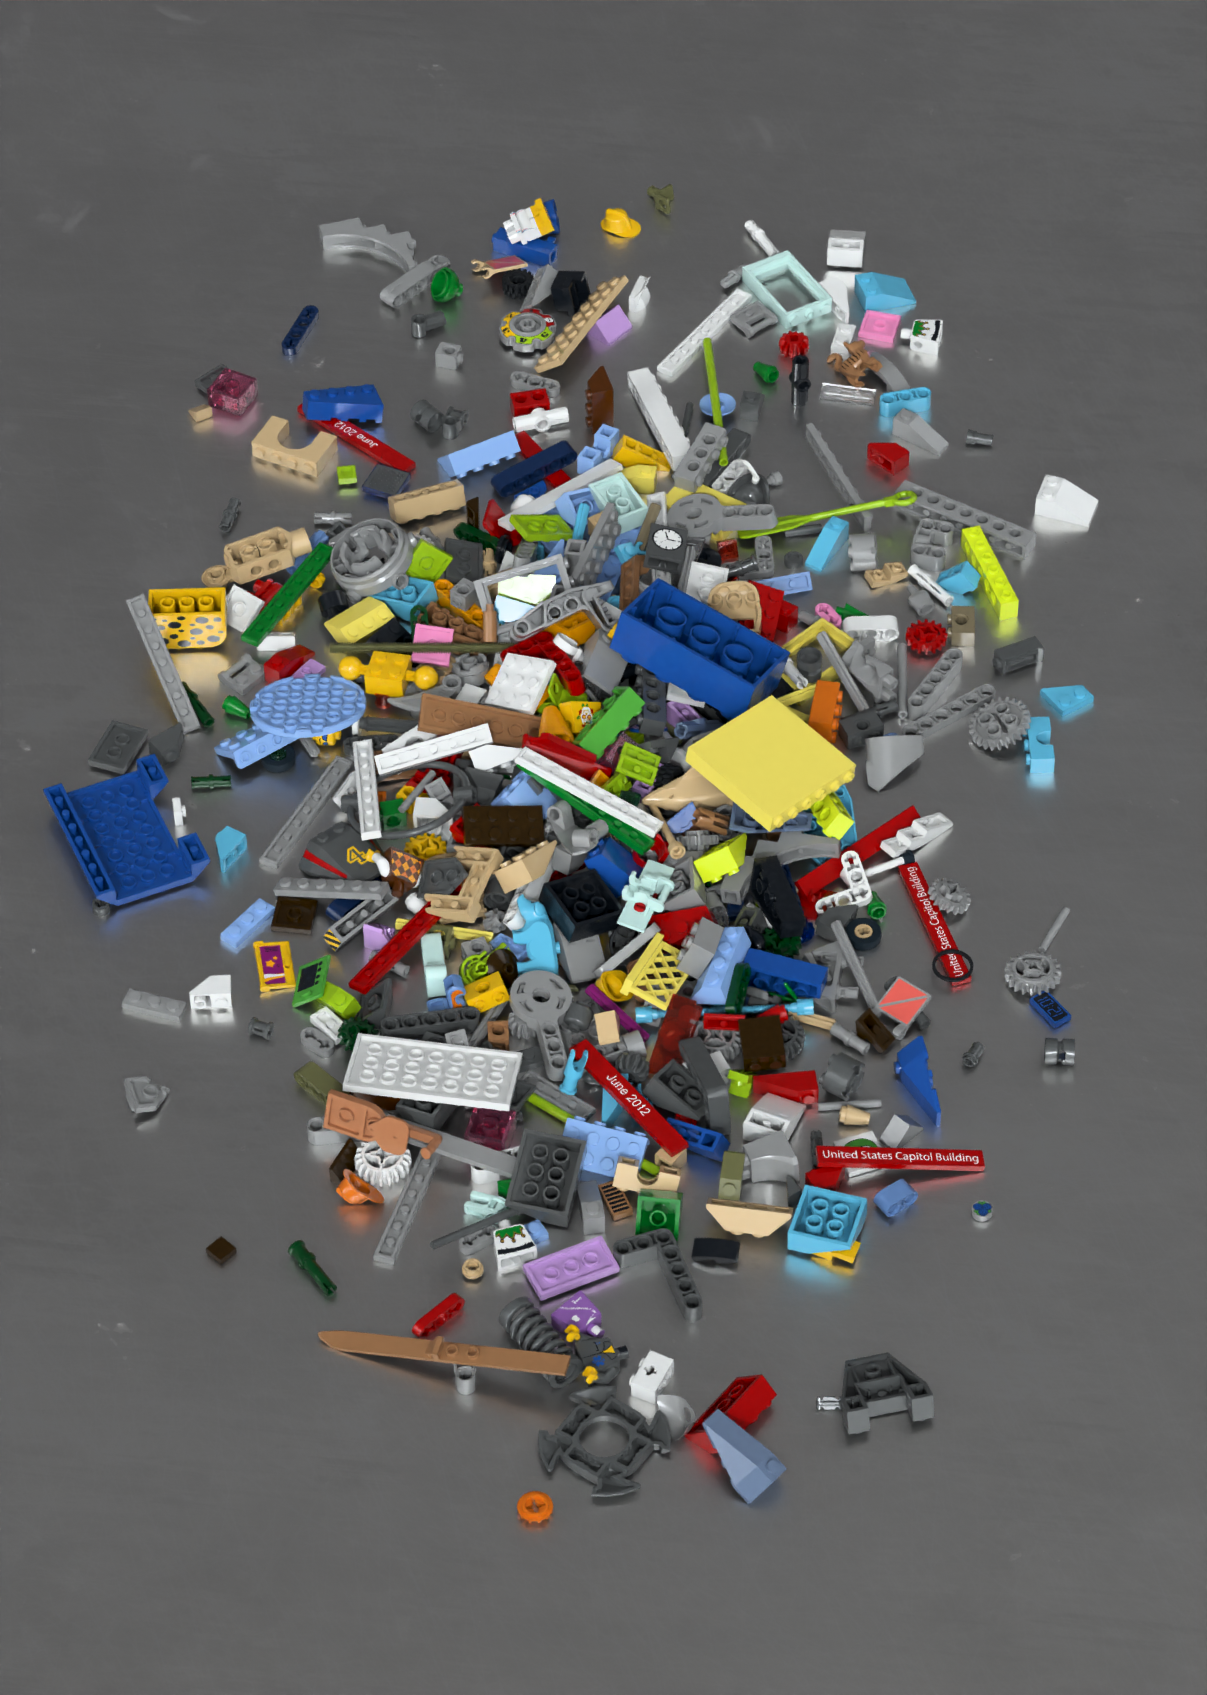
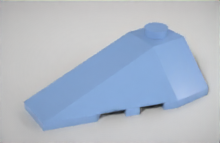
M589 487L565 492L555 501L561 518L573 526L575 525L580 503H586L590 506L588 518L600 512Z

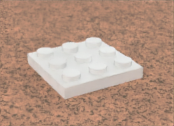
M507 653L484 703L490 707L534 715L557 664L552 660Z

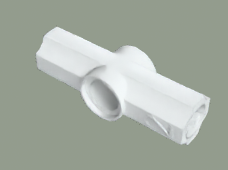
M566 407L547 411L544 408H536L531 414L512 418L515 433L532 429L544 432L551 425L569 422Z

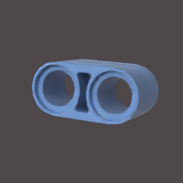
M899 1179L879 1191L875 1195L873 1202L887 1217H892L911 1206L917 1200L918 1193L904 1179Z

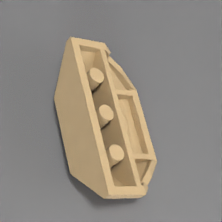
M709 1197L706 1203L707 1210L725 1231H730L734 1235L752 1234L753 1237L758 1238L769 1236L790 1220L794 1212L793 1207Z

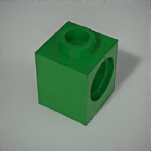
M403 798L379 802L380 822H382L384 830L407 826L406 812L401 813L398 810L399 806L404 802Z

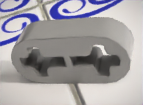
M306 1027L301 1031V1043L310 1051L322 1058H328L334 1054V1042L331 1038L314 1027Z
M491 1225L460 1238V1252L465 1255H472L493 1244V1231L496 1230L495 1227Z

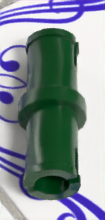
M209 774V776L202 777L191 776V788H209V790L219 787L231 788V775L213 776V774Z

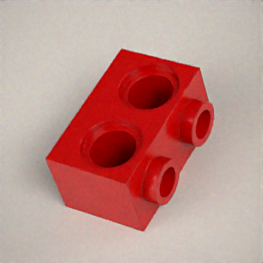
M546 389L510 393V408L513 417L531 414L536 408H544L546 411L550 410Z

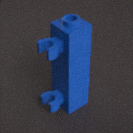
M500 227L491 239L493 251L508 256L516 255L524 261L540 266L547 264L552 266L557 259V244H554L556 238L549 236L547 241L536 238L527 241L525 245H522L521 241L511 244L505 228Z

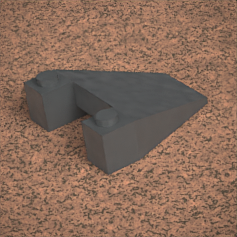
M888 1352L845 1361L841 1404L843 1424L849 1435L869 1431V1417L908 1410L913 1422L935 1417L933 1394L928 1384Z

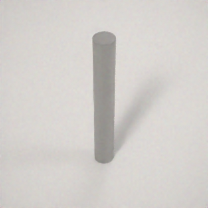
M430 770L399 806V812L405 813L416 800V797L423 792L424 786L436 776L435 771Z
M1068 907L1062 908L1038 947L1039 952H1046L1070 912Z
M881 1099L818 1103V1111L840 1110L841 1105L846 1106L847 1104L858 1109L881 1107Z

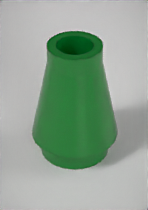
M759 361L753 366V370L767 383H773L779 377V371L775 366Z
M227 696L222 705L225 713L247 720L250 717L249 707L236 696Z
M872 891L873 898L867 904V913L873 919L878 920L886 915L887 906L877 893Z

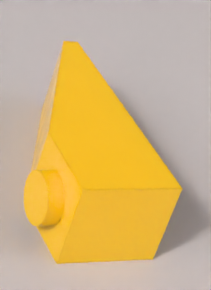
M626 435L622 436L613 449L612 459L621 463L626 468L635 465L657 466V471L669 472L671 470L664 453Z

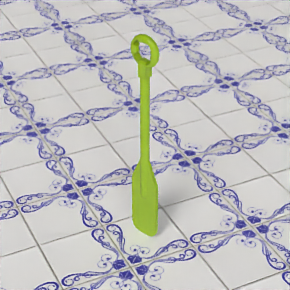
M901 491L894 496L884 497L881 500L809 515L778 517V524L774 528L737 531L738 537L748 539L794 529L808 522L884 506L885 508L895 505L908 506L917 500V494L913 491ZM911 497L905 500H898L899 498Z

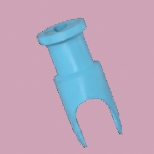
M571 1049L564 1069L563 1083L559 1085V1090L567 1095H575L577 1093L578 1080L582 1078L588 1058L587 1050H584L579 1061L573 1062L575 1050Z

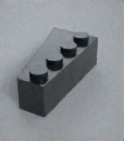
M777 855L754 858L749 886L750 894L780 939L802 936L803 929L806 926V919Z

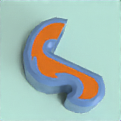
M457 974L447 976L443 980L446 998L440 997L426 1002L429 1011L466 1007L463 997L466 995V990L462 977Z

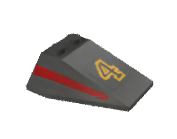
M341 821L309 841L298 866L300 870L313 877L330 880L372 881L381 874L377 864L367 861L365 855L369 848L374 852L376 850L380 851V854L383 851L376 839L362 841L361 834L351 824Z

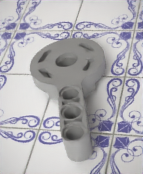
M692 494L683 497L675 502L667 513L668 526L688 530L687 540L699 539L712 532L716 535L720 530L772 529L778 524L774 507L771 504L723 506L715 497L709 494Z
M543 970L529 971L520 975L513 982L509 997L510 1006L514 1014L527 1023L526 1027L536 1031L548 1078L552 1081H561L565 1076L564 1069L567 1057L559 1025L563 1023L564 1016L572 1002V992L566 981L552 972ZM540 996L544 997L547 1001L537 1002L533 998Z

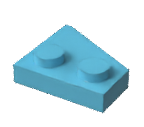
M1083 685L1040 689V695L1062 717L1094 701V696Z

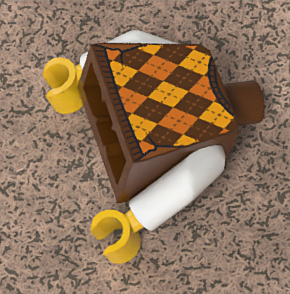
M392 846L382 854L378 850L374 852L370 848L368 849L365 859L377 864L382 882H388L389 887H392V896L403 897L404 893L419 886L422 875L421 869L424 863L423 859Z

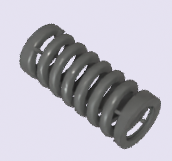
M520 1297L507 1304L499 1315V1323L510 1334V1337L520 1349L549 1353L558 1346L552 1354L570 1355V1365L565 1376L542 1374L545 1380L549 1381L550 1386L555 1389L562 1388L574 1381L582 1370V1361L577 1355L573 1354V1350L570 1347L566 1346L565 1340L561 1339L559 1333L553 1330V1326L547 1323L545 1316L540 1315L539 1309L534 1307L530 1298ZM526 1307L524 1311H522L518 1316H516V1318L513 1321H511L517 1311H519L521 1308ZM526 1318H530L523 1325L519 1326ZM536 1323H539V1324H538L536 1327H534L529 1333L526 1334V1332H527L529 1329H531ZM542 1331H545L544 1334H542L535 1341H533V1339L537 1337L540 1333H542ZM549 1339H551V1341L548 1342L543 1348L539 1349L540 1346H542Z

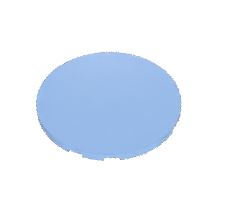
M304 674L305 677L294 679L291 676L263 687L255 694V698L251 700L249 708L252 721L260 729L278 736L308 738L328 735L351 726L363 716L366 711L367 702L363 689L351 680L331 675L329 678L321 677V674Z

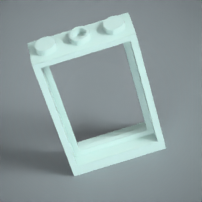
M788 250L742 267V281L764 306L777 316L778 321L785 329L829 313L832 310V297ZM789 269L817 301L787 312L759 280Z

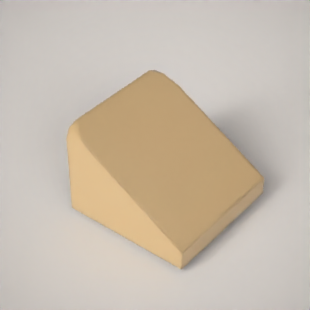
M206 404L188 410L195 422L213 417L211 406Z

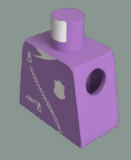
M581 1290L551 1314L553 1329L565 1336L568 1335V1333H565V1329L570 1324L577 1326L579 1332L588 1336L598 1338L604 1336L605 1331L600 1327L602 1325L601 1312Z

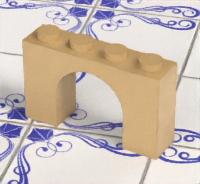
M273 415L251 442L253 456L318 477L338 450L337 436L320 431L313 442L307 447L289 449L282 446L281 444L289 435V422Z

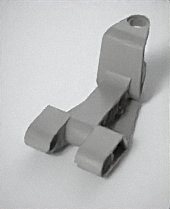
M609 580L568 589L540 602L515 622L509 631V639L513 643H519L578 612H585L597 630L600 628L602 631L609 633L619 619L609 623L608 620L612 617L610 614L605 615L608 609L607 607L602 608L601 605H603L604 601L603 599L598 601L597 598L614 590L613 583ZM573 601L576 604V609H568L566 602ZM552 609L557 610L559 617L556 619L552 618L549 615V611Z

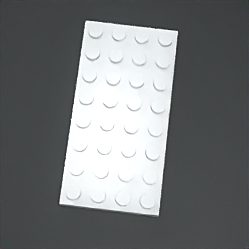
M358 1033L343 1081V1091L509 1111L523 1053Z

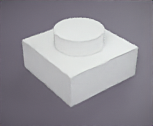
M180 797L172 798L175 826L183 825L182 817H186L185 805H181Z

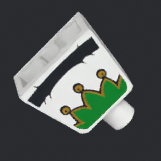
M914 320L912 329H901V339L910 340L911 350L938 356L943 333V320Z
M510 1220L500 1221L498 1224L499 1229L493 1231L498 1271L521 1266L536 1260L537 1247L522 1224L512 1226Z

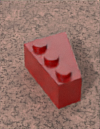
M705 905L652 915L648 925L650 926L655 922L661 929L658 933L664 935L662 941L681 950V948H684L681 944L685 936L691 935L689 933L694 923L698 924L702 917L716 924L718 923L712 911ZM662 949L663 954L669 953Z

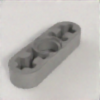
M515 371L510 376L511 386L516 389L530 391L545 388L548 397H556L560 394V383L556 380L522 371ZM532 383H539V385H537V386H533V385H531V384H532Z

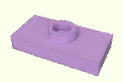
M310 658L291 676L296 679L305 677L304 674L322 675L326 671V666Z

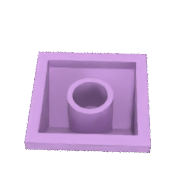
M618 304L605 310L587 334L610 346L631 330L632 324Z

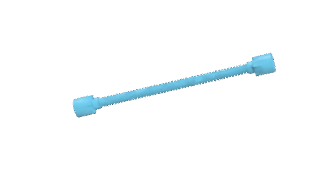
M813 998L796 999L797 1002H793L790 1005L784 1004L787 1012L797 1013V1016L814 1015ZM773 1005L743 1006L741 1014L763 1013L773 1007ZM652 1006L635 1007L636 1023H653V1019L678 1017L679 1013L678 1009L659 1011L652 1009ZM712 1007L708 1009L697 1008L700 1016H704V1013L726 1014L725 1007H713V1009Z

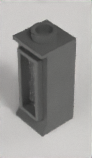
M1036 636L994 650L993 666L1003 676L1005 672L1035 662H1043L1044 647Z

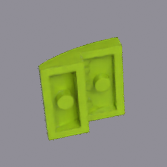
M625 742L622 746L615 771L652 786L661 757Z

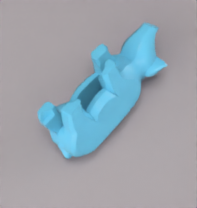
M522 894L517 899V905L526 923L523 928L512 930L514 944L526 945L529 961L517 962L518 974L522 975L529 971L543 970L559 975L557 954L561 953L559 941L555 942L553 927L545 906L539 901L527 900Z

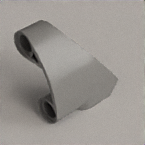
M895 735L866 738L868 786L879 792L900 772L925 754L923 736Z
M560 800L547 809V818L553 831L564 848L573 856L587 853L596 847L599 839L608 834L609 827L601 819L595 820L585 829L575 825L571 806L565 800Z

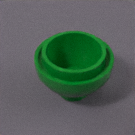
M444 267L433 277L431 294L435 301L444 303L462 294L463 284L459 282L457 274L452 269Z

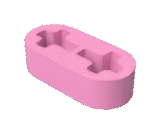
M820 603L816 605L815 616L819 615L826 621H831L838 629H842V618L829 604Z

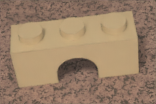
M623 1156L618 1157L612 1185L618 1190H632L638 1194L640 1189L677 1192L681 1169L660 1165L659 1173L655 1177L644 1178L638 1171L640 1160Z

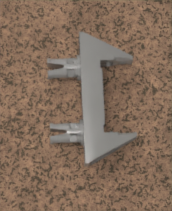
M838 941L812 950L811 953L816 961L831 965L829 967V974L832 978L831 981L826 983L821 998H813V1002L835 1014L837 1001L841 997L858 1000L859 986H841L843 969L850 966ZM857 956L863 968L864 956Z

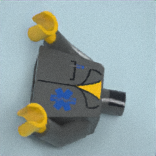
M570 1324L565 1329V1333H568L566 1340L568 1342L575 1341L574 1355H577L583 1363L581 1372L588 1387L598 1383L609 1384L620 1373V1360L629 1358L627 1347L621 1346L614 1349L610 1338L588 1336L579 1332L578 1327Z

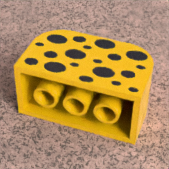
M225 587L149 590L148 605L168 649L215 647L225 640L227 633V598Z

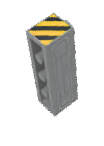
M389 889L383 900H364L329 927L322 938L336 952L362 932L364 924L375 922L389 911L399 900L398 897L392 896V890Z

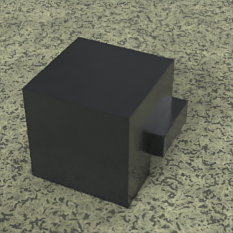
M558 271L550 288L556 311H568L569 316L576 314L581 306L580 303L587 302L588 296L591 294L585 271Z

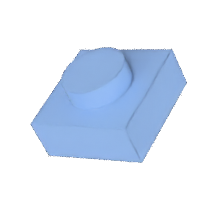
M537 1219L523 1225L535 1245L549 1239V1233L540 1220Z

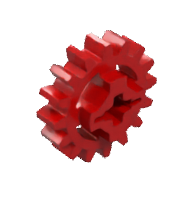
M927 619L924 622L917 620V624L911 623V627H907V646H911L912 651L917 649L919 654L922 651H925L926 655H928L929 651L935 654L936 649L941 651L942 646H946V628H941V623L936 625L935 620L931 623Z

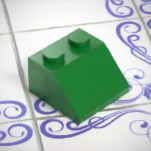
M640 1189L637 1202L635 1235L665 1228L670 1230L675 1240L678 1241L683 1193Z

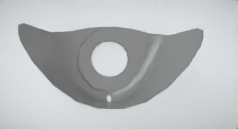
M666 1394L657 1396L658 1408L668 1422L671 1438L673 1440L680 1439L692 1429L696 1417L695 1412L683 1397ZM686 1407L689 1409L690 1412V1421H688L685 1416Z

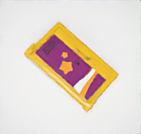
M255 941L253 948L255 949L260 991L270 992V989L296 987L289 941L267 943Z

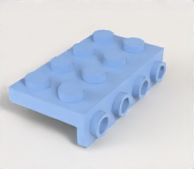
M252 724L250 729L241 730L233 738H226L220 741V744L214 747L217 755L234 759L236 766L243 769L299 738L274 735Z
M574 1116V1119L567 1117L562 1136L587 1142V1153L583 1171L614 1178L618 1157L623 1156L640 1160L638 1168L640 1173L647 1145H650V1140L646 1138V1134L636 1131L634 1134L626 1133V1129L614 1126V1129H610L602 1122L594 1121V1124L587 1123V1119Z

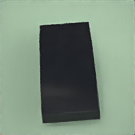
M695 1238L691 1257L694 1261L715 1260L717 1264L737 1263L740 1243L719 1238Z

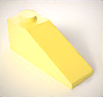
M635 465L620 471L638 494L649 495L655 493L657 466Z

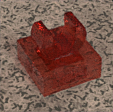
M735 538L716 541L718 553L722 561L739 557Z

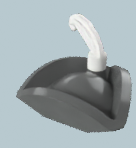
M743 460L742 463L747 466L750 473L737 479L728 490L727 495L747 505L770 504V490L767 480L761 474L756 473L748 461Z

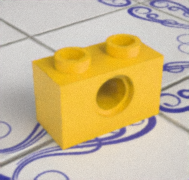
M499 971L464 986L466 990L464 997L468 1006L477 1008L480 1013L508 1001L510 997Z

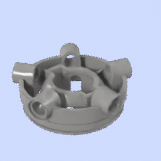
M373 518L352 526L337 540L331 552L330 568L336 581L346 592L345 595L348 602L355 605L364 596L378 594L391 586L397 590L406 588L409 578L405 573L412 562L413 549L418 543L412 531L406 534L398 524L391 520ZM388 533H392L398 544L394 545ZM356 546V550L352 552L351 550ZM373 547H378L387 557V561L384 564L375 555L365 562L363 560L370 554V549Z

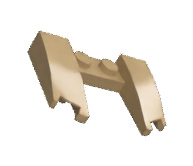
M455 846L453 848L457 854L454 857L458 858L465 870L469 871V875L458 896L425 893L424 899L426 902L431 901V907L425 908V911L428 914L450 920L475 923L482 908L479 904L482 893L491 874L499 870L504 858L499 850L495 848Z

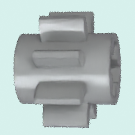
M498 908L484 913L486 918L483 919V926L487 931L493 932L495 935L506 930L503 923L505 917L503 911H498Z

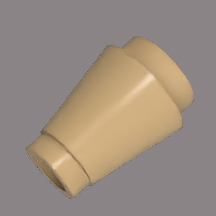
M848 1104L846 1106L841 1105L838 1122H842L843 1125L869 1124V1112Z

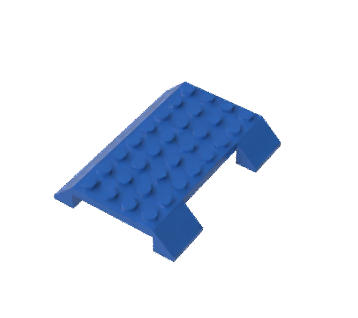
M155 754L136 759L137 771L66 793L62 783L43 789L96 898L116 906L193 882L210 863V858L196 832L177 838V847L153 800L167 785L168 778Z

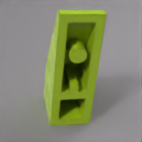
M328 981L325 984L323 997L315 999L344 1020H349L350 1017L354 1018L362 1008L355 997Z

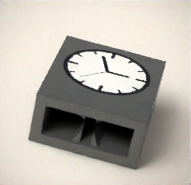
M651 523L643 567L680 575L688 530Z

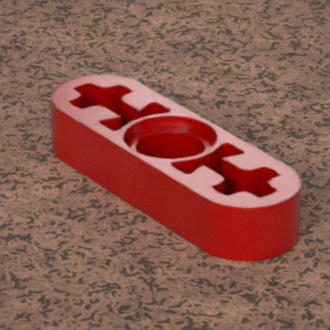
M457 1293L450 1294L414 1324L412 1333L419 1339H426L460 1312L465 1304V1300Z

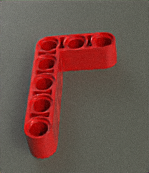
M540 632L506 648L500 653L502 663L507 653L552 660L557 664L553 673L557 674L561 684L571 696H579L586 691L581 672L568 655L553 642L554 637L549 632Z

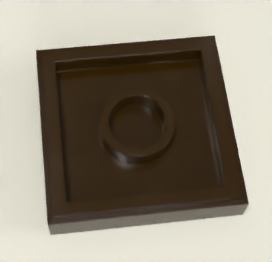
M278 897L271 931L311 935L318 908V900Z

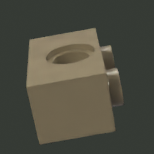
M951 606V613H947V625H951L947 629V638H951V646L974 647V606Z

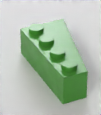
M615 686L612 690L614 695L604 700L602 703L604 708L594 713L591 717L592 724L585 725L572 744L597 755L596 760L601 758L604 754L603 750L616 741L617 734L629 726V721L633 716L636 717L642 711L641 707L645 704L630 686Z

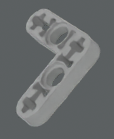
M762 535L755 538V556L759 570L745 573L744 576L738 575L729 578L727 581L761 580L774 576L772 540L769 536ZM767 555L769 558L762 559L760 556ZM726 562L723 563L720 567L726 568L735 563Z

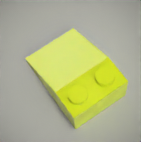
M746 833L710 848L693 862L703 883L711 881L713 884L721 880L722 875L726 873L731 876L740 871L739 867L744 864Z

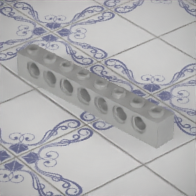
M904 480L894 492V495L901 491H913L917 494V500L913 504L908 506L895 505L894 507L923 519L931 518L951 522L954 525V531L960 534L962 529L980 526L990 546L1024 560L1035 547L1036 532L915 483ZM911 497L899 498L898 500H905Z

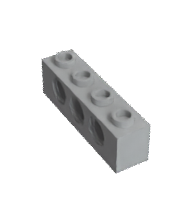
M707 422L704 424L673 475L675 487L695 493L698 487L702 486L704 477L710 473L712 464L715 460H718L720 451L728 443L726 428Z

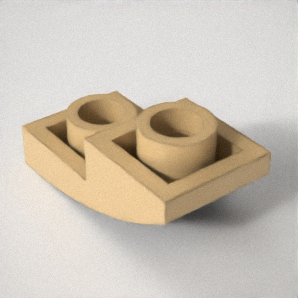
M902 562L884 563L883 569L866 570L864 577L871 588H877L893 584L908 577V572Z

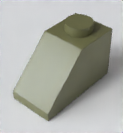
M724 1151L718 1199L740 1200L745 1153Z

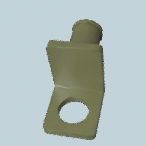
M669 184L662 189L653 185L649 187L647 195L654 198L656 209L670 214L669 202L674 200L673 186Z

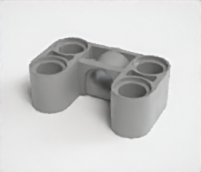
M931 518L920 520L913 537L910 564H916L920 569L942 571L945 568L946 551L939 546H950L953 543L954 525L948 521Z

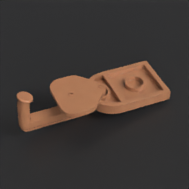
M333 1089L328 1092L324 1128L362 1141H376L383 1151L394 1155L405 1153L410 1137L428 1143L427 1147H423L420 1151L424 1159H429L442 1142L440 1134L408 1124L403 1119L391 1115L386 1116L382 1109L372 1102Z

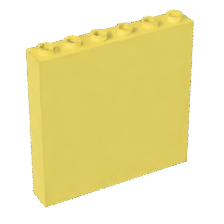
M772 695L689 746L685 759L688 764L769 832L775 828H780L789 819H794L801 811L808 810L812 804L823 800L829 793L837 791L843 784L851 782L855 776L856 768L854 762Z

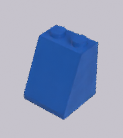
M611 837L599 839L596 847L587 852L588 854L584 860L589 870L595 869L615 898L622 895L625 885L629 886L631 872L636 871V878L639 879L644 869L636 864L628 850Z

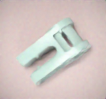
M472 1191L470 1194L471 1201H466L464 1204L466 1214L482 1220L508 1209L505 1206L506 1199L503 1197Z

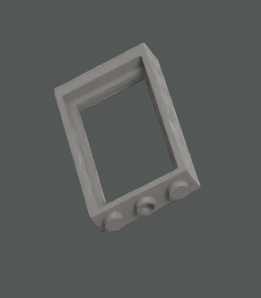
M562 554L554 555L473 581L482 612L486 611V604H493L487 586L557 564L565 591L572 589L575 586L573 576H569L567 568H570L567 557L563 558ZM568 601L567 608L570 610L576 609V604L573 601ZM552 609L549 611V615L552 618L559 616L557 610ZM497 619V636L508 633L516 621L500 626Z

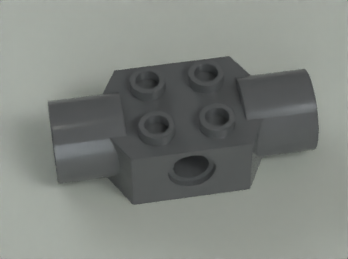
M530 846L493 848L499 850L504 858L503 862L523 853L522 851L530 848ZM491 874L483 899L484 903L492 910L498 908V911H507L516 889L505 894L495 874Z

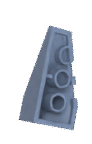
M733 802L728 826L729 830L744 833L769 832ZM801 811L794 819H789L780 828H775L770 832L810 831L813 814Z
M719 1409L702 1423L713 1448L717 1449L723 1468H726L731 1478L730 1482L733 1488L748 1504L756 1499L787 1469L770 1450Z

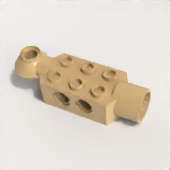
M277 526L227 544L223 550L226 565H216L206 569L201 579L208 588H227L231 582L241 585L294 566L297 557L312 552L308 535L304 527L288 532Z

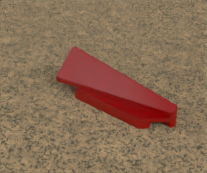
M541 733L540 737H532L528 734L523 735L522 748L527 747L588 781L598 769L608 777L612 773L611 768L595 763L597 755L550 733Z

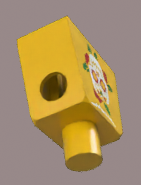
M569 701L559 704L560 712L573 735L577 737L585 725L590 724L594 713L601 710V702Z

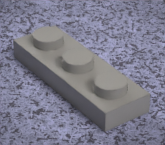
M129 988L122 1001V1008L180 1022L187 1009V1002Z

